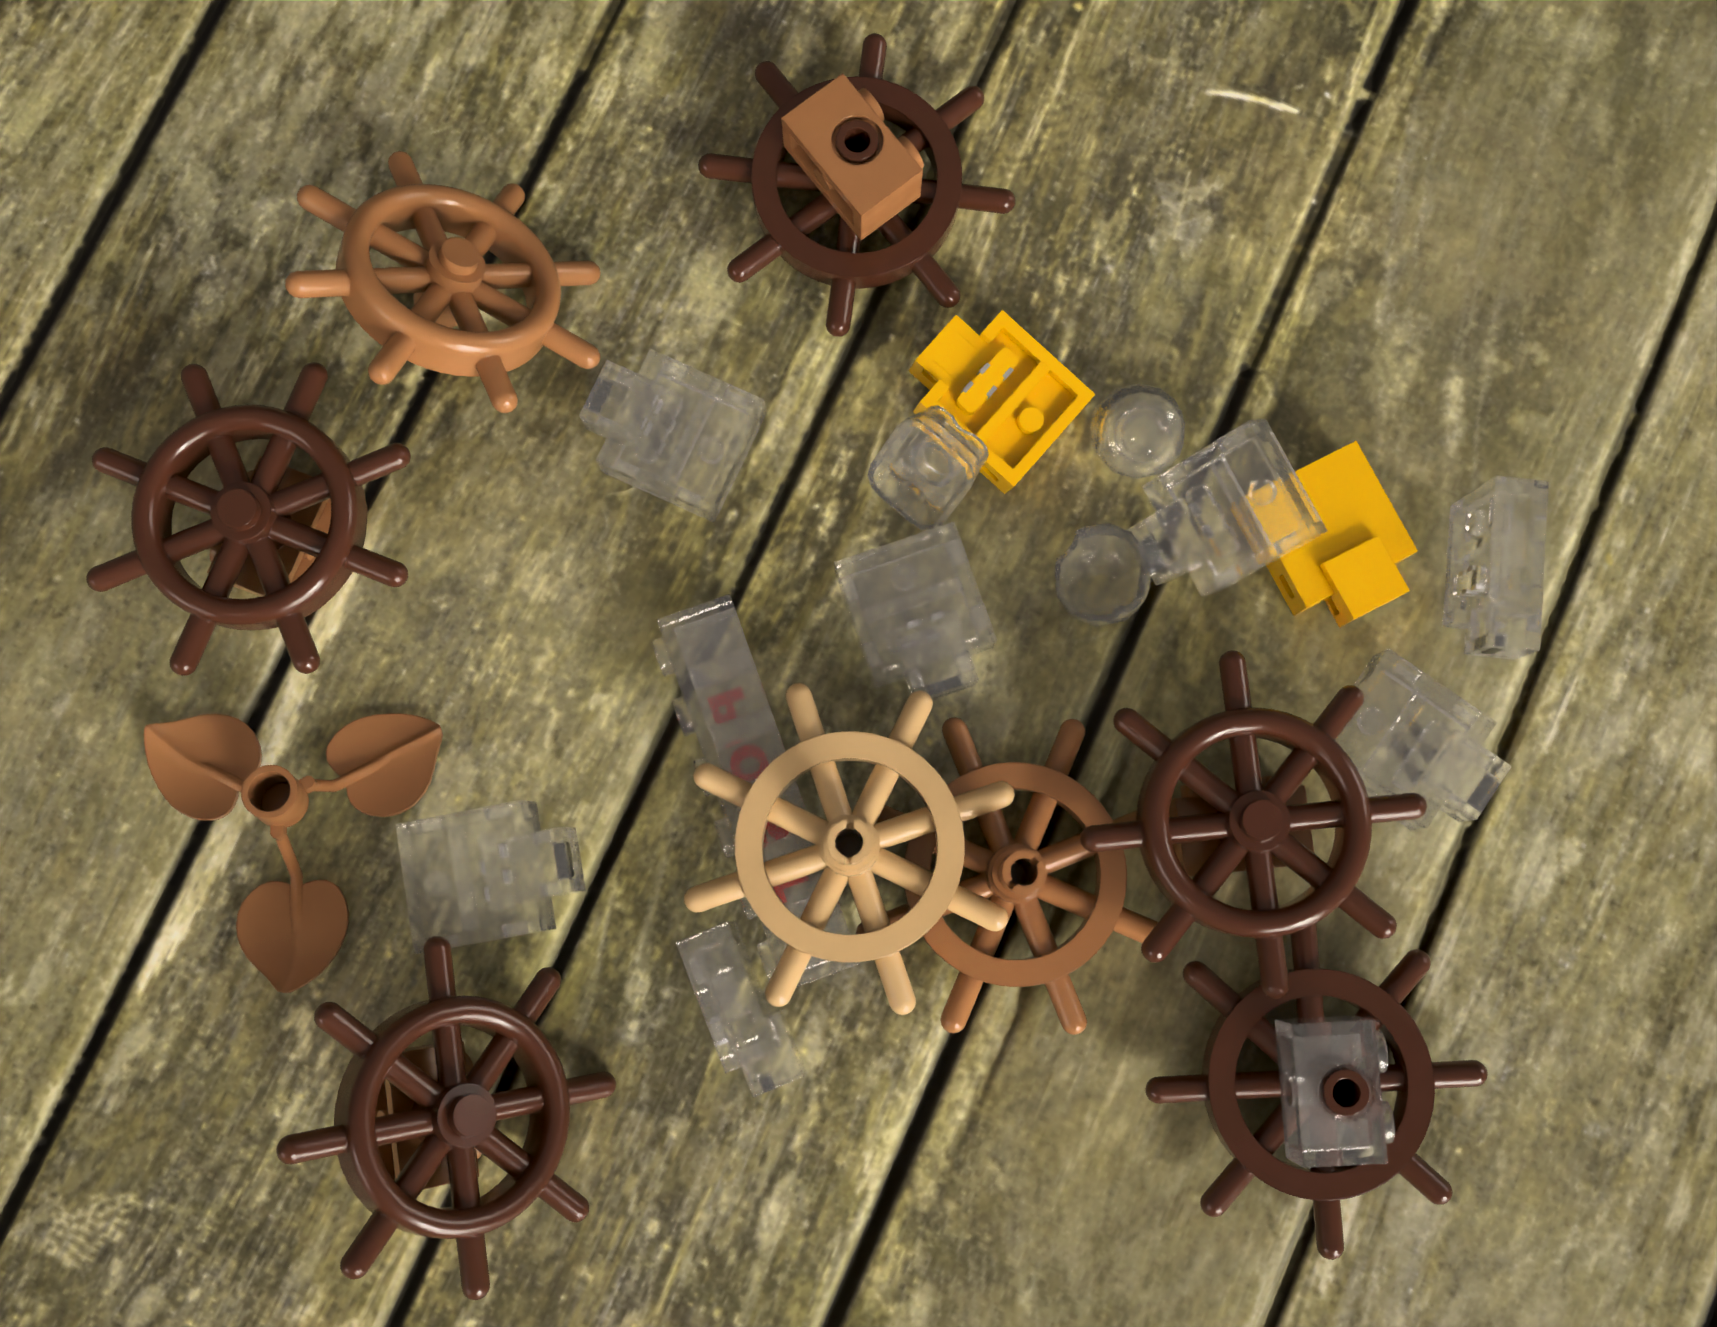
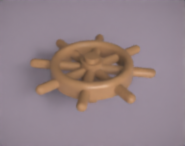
M397 151L388 159V167L397 187L372 196L357 209L317 186L304 185L299 189L297 193L299 205L309 213L343 231L344 234L336 259V269L291 272L285 280V288L290 295L297 298L342 297L347 309L356 322L375 341L383 346L368 367V375L374 383L380 385L390 383L406 361L440 373L468 377L480 376L493 407L498 412L509 413L517 407L518 398L507 372L527 363L543 346L581 368L593 369L599 364L600 353L594 345L554 322L560 308L561 287L595 284L600 278V268L595 262L589 260L553 262L541 240L528 226L514 216L525 200V193L518 184L510 183L505 185L493 202L461 189L435 184H423L412 158L406 152ZM416 229L423 247L397 232ZM445 232L453 233V234L462 236V237H464V238H460V237H450V238H447ZM373 248L404 267L373 268L369 251ZM489 250L503 263L485 264L483 257ZM522 288L527 307L496 289ZM414 293V306L411 310L408 309L392 294ZM479 309L509 327L489 332ZM458 325L459 330L453 329L454 326Z
M957 717L949 718L942 726V733L960 776L947 785L953 797L999 781L1007 782L1014 791L1033 793L1014 839L1001 809L977 817L989 849L965 839L963 867L980 874L959 882L960 886L986 899L989 898L990 901L1002 906L1007 911L1009 919L1013 909L1015 910L1033 957L1025 959L994 957L1005 928L994 932L978 925L969 946L955 935L942 918L953 913L946 910L938 922L922 936L938 956L959 971L941 1014V1025L944 1030L953 1034L959 1033L964 1029L983 982L1007 987H1028L1045 984L1063 1029L1072 1035L1080 1034L1087 1026V1018L1069 974L1089 961L1105 944L1113 931L1143 943L1158 922L1123 907L1127 888V865L1124 849L1089 852L1083 848L1080 842L1081 833L1038 850L1056 804L1065 809L1077 821L1082 830L1091 825L1136 821L1137 810L1112 820L1097 798L1083 785L1068 776L1085 736V727L1077 719H1067L1063 722L1044 766L1021 762L983 766L965 722ZM885 805L877 823L905 813ZM935 832L906 841L907 846L904 858L930 871L932 854L936 855ZM1094 856L1096 865L1095 892L1092 894L1048 874ZM904 888L907 903L886 911L890 924L908 913L921 896ZM1038 899L1084 918L1079 928L1059 946L1055 942ZM862 922L858 925L856 934L865 933Z

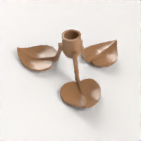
M401 713L376 714L352 721L341 728L327 745V762L333 771L340 776L333 780L314 779L312 776H305L298 780L281 766H261L262 750L256 734L246 723L229 715L203 714L173 722L148 724L144 727L145 754L151 775L164 798L177 811L192 819L201 821L219 820L233 810L238 800L239 792H241L245 808L270 827V834L276 840L289 872L290 884L283 881H269L256 887L240 906L237 914L236 931L240 947L247 959L271 982L278 992L291 993L319 976L339 952L349 925L348 905L337 885L328 880H313L303 884V873L287 835V827L295 825L304 817L309 805L308 794L313 791L337 792L346 788L348 799L354 808L369 816L390 817L409 810L424 796L431 783L443 738V732L439 724L423 717Z

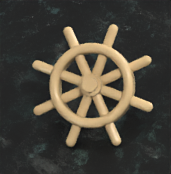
M794 683L789 686L785 696L800 743L774 759L763 770L754 784L710 763H702L694 771L693 777L697 786L741 808L735 834L737 871L689 888L684 896V904L690 911L698 913L746 897L763 924L787 944L765 990V998L772 1006L782 1007L790 1001L811 956L836 962L874 960L892 1011L899 1015L909 1014L915 1008L916 998L900 953L901 950L925 935L938 922L946 910L994 932L1004 929L1008 923V913L1002 906L960 886L959 882L965 855V837L962 822L1009 806L1014 800V789L1007 782L999 781L953 797L939 773L923 757L912 750L933 706V700L926 691L918 690L909 695L887 738L873 733L858 731L825 734L811 690L803 683ZM859 761L875 765L853 811L851 810L835 762ZM810 771L827 820L780 798L781 795L794 781ZM898 777H901L917 792L925 807L877 823ZM768 821L815 844L768 861L764 859V837ZM935 832L936 859L933 872L886 850V848ZM823 870L799 918L782 902L773 887ZM874 874L921 896L908 913L890 924ZM848 882L865 933L838 934L824 931Z

